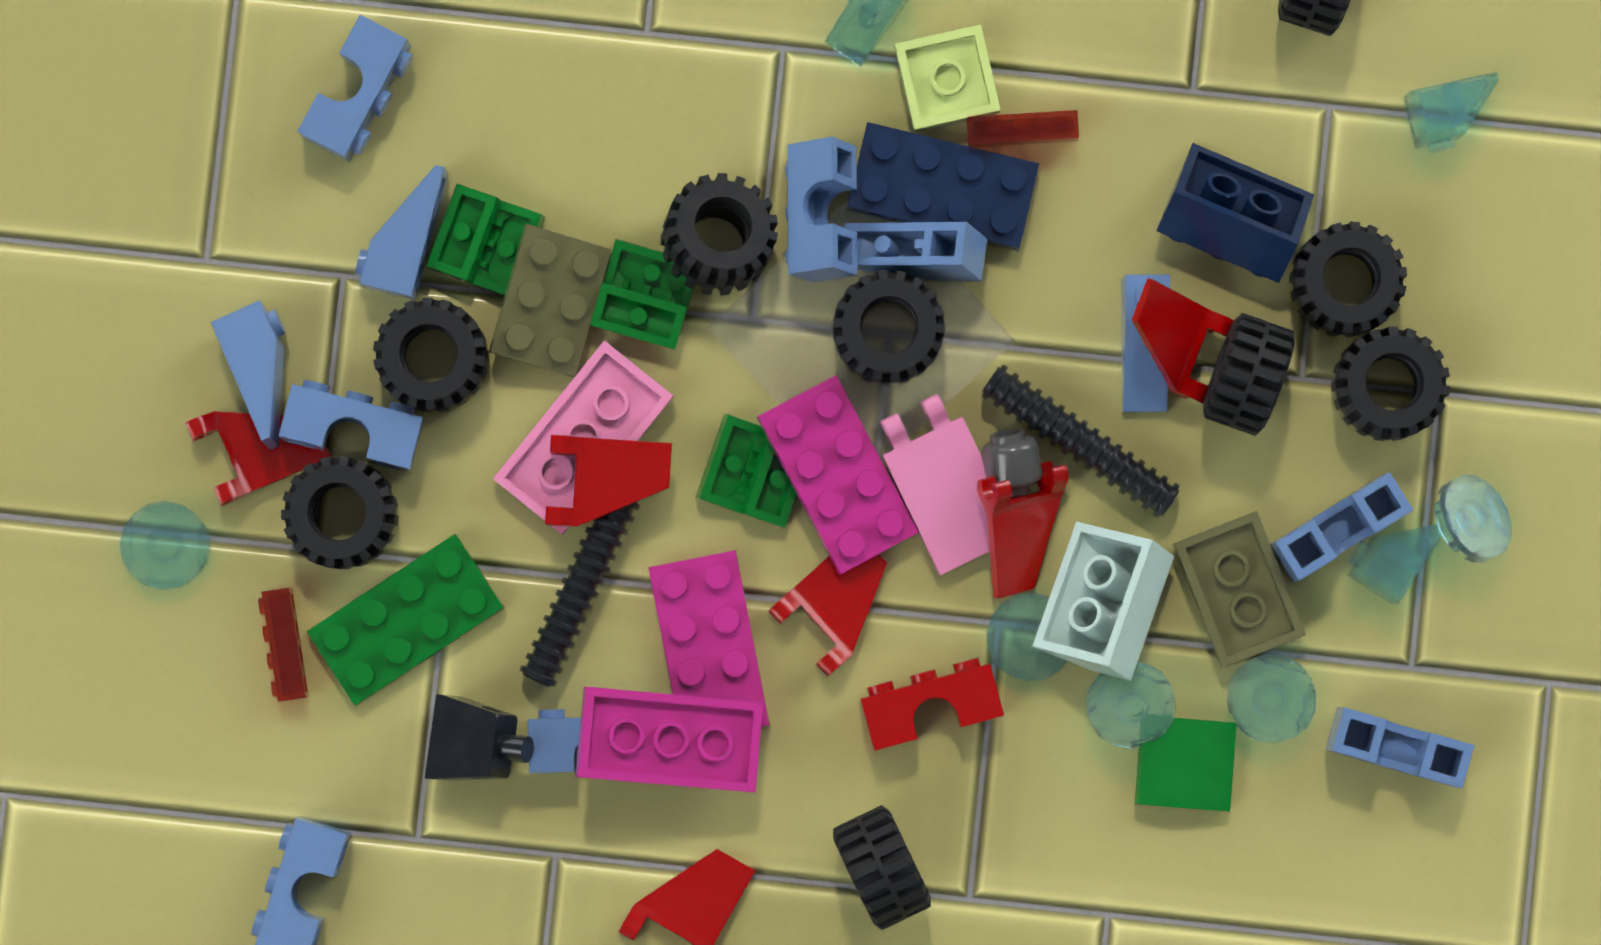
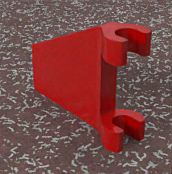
M1147 278L1131 320L1169 386L1170 391L1181 398L1187 399L1188 397L1203 404L1209 386L1189 378L1206 333L1214 331L1226 337L1234 320L1194 302L1153 279Z
M213 411L185 422L193 442L218 431L238 478L214 487L221 506L232 503L256 490L304 470L303 467L309 463L315 464L320 462L321 458L332 457L326 444L324 451L281 441L280 438L279 446L270 450L261 441L250 413ZM284 415L280 417V428Z
M551 435L550 453L554 455L576 456L573 508L546 506L545 524L549 526L578 527L670 487L672 443Z
M1052 461L1041 463L1042 477L1037 481L1040 491L1012 499V487L1009 480L996 482V477L994 476L978 480L977 491L987 516L994 598L1000 599L1035 588L1058 507L1068 483L1069 473L1066 465L1053 467Z
M878 554L843 574H838L832 560L828 556L768 611L781 624L800 607L829 638L835 647L816 663L827 677L853 654L887 562Z
M716 849L635 903L619 929V933L634 941L646 918L693 945H714L754 875L755 870Z

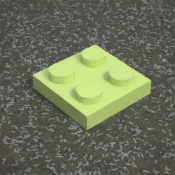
M981 24L895 44V52L914 132L1000 113L1001 108Z

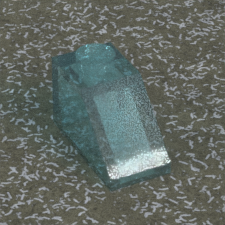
M849 0L825 42L861 67L909 0Z
M1497 72L1412 90L1403 98L1415 149L1428 146L1429 153H1435L1454 148V140L1459 139L1467 132L1499 81Z
M1435 524L1371 538L1368 544L1362 540L1347 561V563L1353 566L1347 576L1390 604H1399L1447 528L1441 524Z

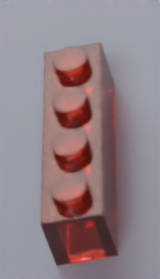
M1078 110L970 116L966 118L967 146L976 148L1078 141Z
M293 588L261 592L262 598L258 599L260 614H265L266 625L262 626L264 641L269 642L271 652L267 653L266 656L269 670L273 669L275 680L271 681L272 695L278 698V702L309 698Z

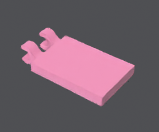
M935 394L920 401V405L933 430L911 441L898 414L895 413L880 421L893 448L881 456L919 531V535L938 575H942L990 550L986 511L977 491L978 480L986 478L982 456L963 417L960 416L950 421L939 395Z

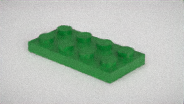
M453 534L306 632L353 704L357 706L505 607L458 535Z

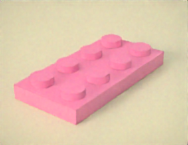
M604 340L495 475L493 480L543 520H545L546 506L573 508L576 456L551 454V435L639 441L674 396ZM552 526L562 535L569 528L565 526Z

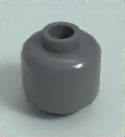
M1006 429L992 433L990 441L982 447L981 456L986 478L994 476L996 477V482L1009 480L1012 487L1011 497L1029 493V486L1039 481L1042 477L1043 470L1038 442L1034 437L1025 435L1024 429Z

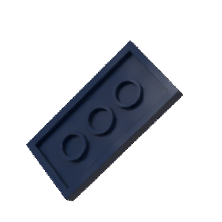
M867 122L857 162V189L850 191L846 210L899 223L968 222L987 238V244L1018 251L1021 245L1039 163Z

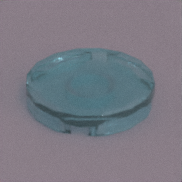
M1461 475L1441 486L1438 494L1441 493L1440 501L1435 503V517L1438 529L1447 545L1454 552L1460 550L1463 554L1467 555L1468 557L1464 559L1472 563H1485L1505 552L1511 541L1512 523L1508 508L1500 494L1487 481L1475 475Z
M168 501L147 504L133 513L123 527L120 540L122 561L131 576L145 586L162 590L183 587L196 578L206 566L211 548L208 529L199 516L185 505Z
M1038 593L1017 594L1001 603L990 617L986 631L988 651L996 666L1010 677L1024 681L1043 680L1059 672L1067 662L1032 646L1049 600L1048 596Z
M1266 654L1250 659L1235 671L1228 685L1227 705L1230 714H1233L1235 721L1238 723L1236 725L1243 734L1257 742L1275 744L1295 738L1308 727L1315 713L1316 691L1312 678L1301 664L1285 655Z
M1137 662L1131 681L1099 673L1089 687L1085 702L1089 722L1098 736L1113 746L1125 748L1142 746L1141 743L1148 742L1151 739L1155 741L1163 736L1172 724L1176 710L1172 685L1163 672L1147 663Z

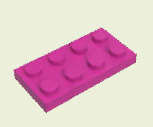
M837 375L824 380L756 417L838 574H843L919 533Z
M736 550L648 567L673 694L763 703L762 726L770 725Z
M584 687L575 777L756 793L763 703Z

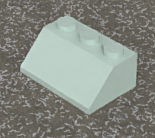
M1076 521L1032 646L1086 669L1131 681L1174 556L1153 540Z

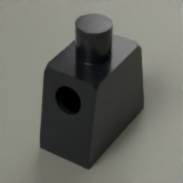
M436 694L425 779L457 781L508 778L511 773L512 761L528 763L531 760L534 751L533 739L530 736L516 735L518 720L514 714L465 697Z

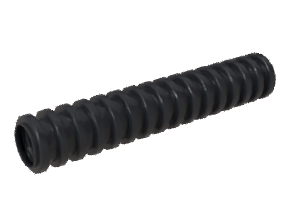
M1002 365L1001 368H997L981 391L983 399L986 400L990 397L994 400L993 406L996 408L999 405L1003 406L1006 415L1009 416L1013 413L1017 416L1015 421L1018 423L1024 421L1029 424L1027 429L1033 431L1035 428L1040 432L1038 437L1041 439L1045 437L1051 439V446L1055 447L1057 444L1061 446L1063 454L1067 455L1069 452L1074 455L1073 461L1078 463L1081 460L1085 463L1084 468L1089 471L1091 468L1096 470V477L1100 479L1104 476L1109 479L1107 484L1119 486L1118 492L1121 494L1128 492L1131 495V501H1141L1143 503L1141 507L1144 510L1148 508L1154 510L1153 516L1156 518L1165 514L1177 497L1180 485L1177 483L1169 484L1167 482L1168 477L1165 475L1161 478L1157 476V469L1154 467L1150 469L1144 467L1145 461L1142 459L1138 462L1134 460V454L1130 451L1127 454L1121 451L1122 445L1119 443L1115 446L1112 445L1109 436L1106 435L1102 438L1098 435L1100 430L1097 428L1091 430L1086 427L1088 425L1087 421L1082 420L1080 423L1075 419L1077 414L1074 412L1070 414L1064 412V405L1060 404L1058 407L1052 403L1054 399L1050 396L1047 399L1041 396L1042 390L1039 388L1035 391L1029 387L1031 385L1029 381L1026 380L1022 383L1018 380L1019 375L1016 372L1013 375L1006 372L1007 366Z
M637 502L593 520L592 527H586L587 538L586 540H580L579 545L582 548L579 553L575 552L573 555L576 561L574 565L569 564L567 567L570 574L568 578L563 577L561 580L564 584L562 591L557 589L555 595L558 596L556 603L551 602L549 606L553 610L550 616L545 615L543 618L546 621L545 627H539L537 631L540 637L538 641L533 640L531 644L535 647L533 652L526 654L525 658L529 661L526 666L521 665L519 670L523 672L522 675L547 687L556 686L557 681L554 678L557 673L561 674L563 671L560 665L562 661L567 662L569 659L566 652L568 648L573 649L575 643L572 642L574 635H580L581 631L578 627L580 623L585 624L587 620L584 614L586 610L591 611L593 608L590 601L592 597L597 598L599 595L596 589L598 585L603 586L605 580L601 579L604 572H610L611 568L607 565L610 560L615 561L617 557L613 554L615 548H621L623 543L619 540L622 535L626 536L628 533L625 527L628 522L633 523L634 517L631 514L633 510L638 511L640 508Z

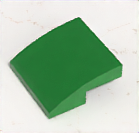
M456 184L426 266L448 276L505 296L524 226L529 224L542 228L545 217L540 213L502 201L498 197Z
M615 239L590 325L675 350L694 287L690 289L684 285L687 278L683 275L676 279L670 272L674 263H665L662 251Z
M724 414L695 498L785 528L796 492L762 427L729 414Z
M1141 715L1134 804L1230 812L1237 723Z

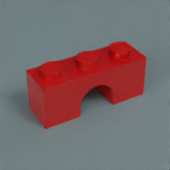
M974 658L953 664L955 672L953 674L937 677L936 670L934 669L911 675L912 685L894 689L892 681L867 687L869 696L860 698L874 751L918 739L914 727V714L918 706L930 698H941L950 703L955 710L959 727L1004 716L991 664L981 666L979 658Z

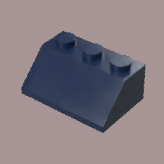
M1192 143L1156 231L1169 236L1176 242L1185 243L1209 253L1216 259L1225 260L1249 270L1258 277H1265L1279 283L1299 244L1315 194Z

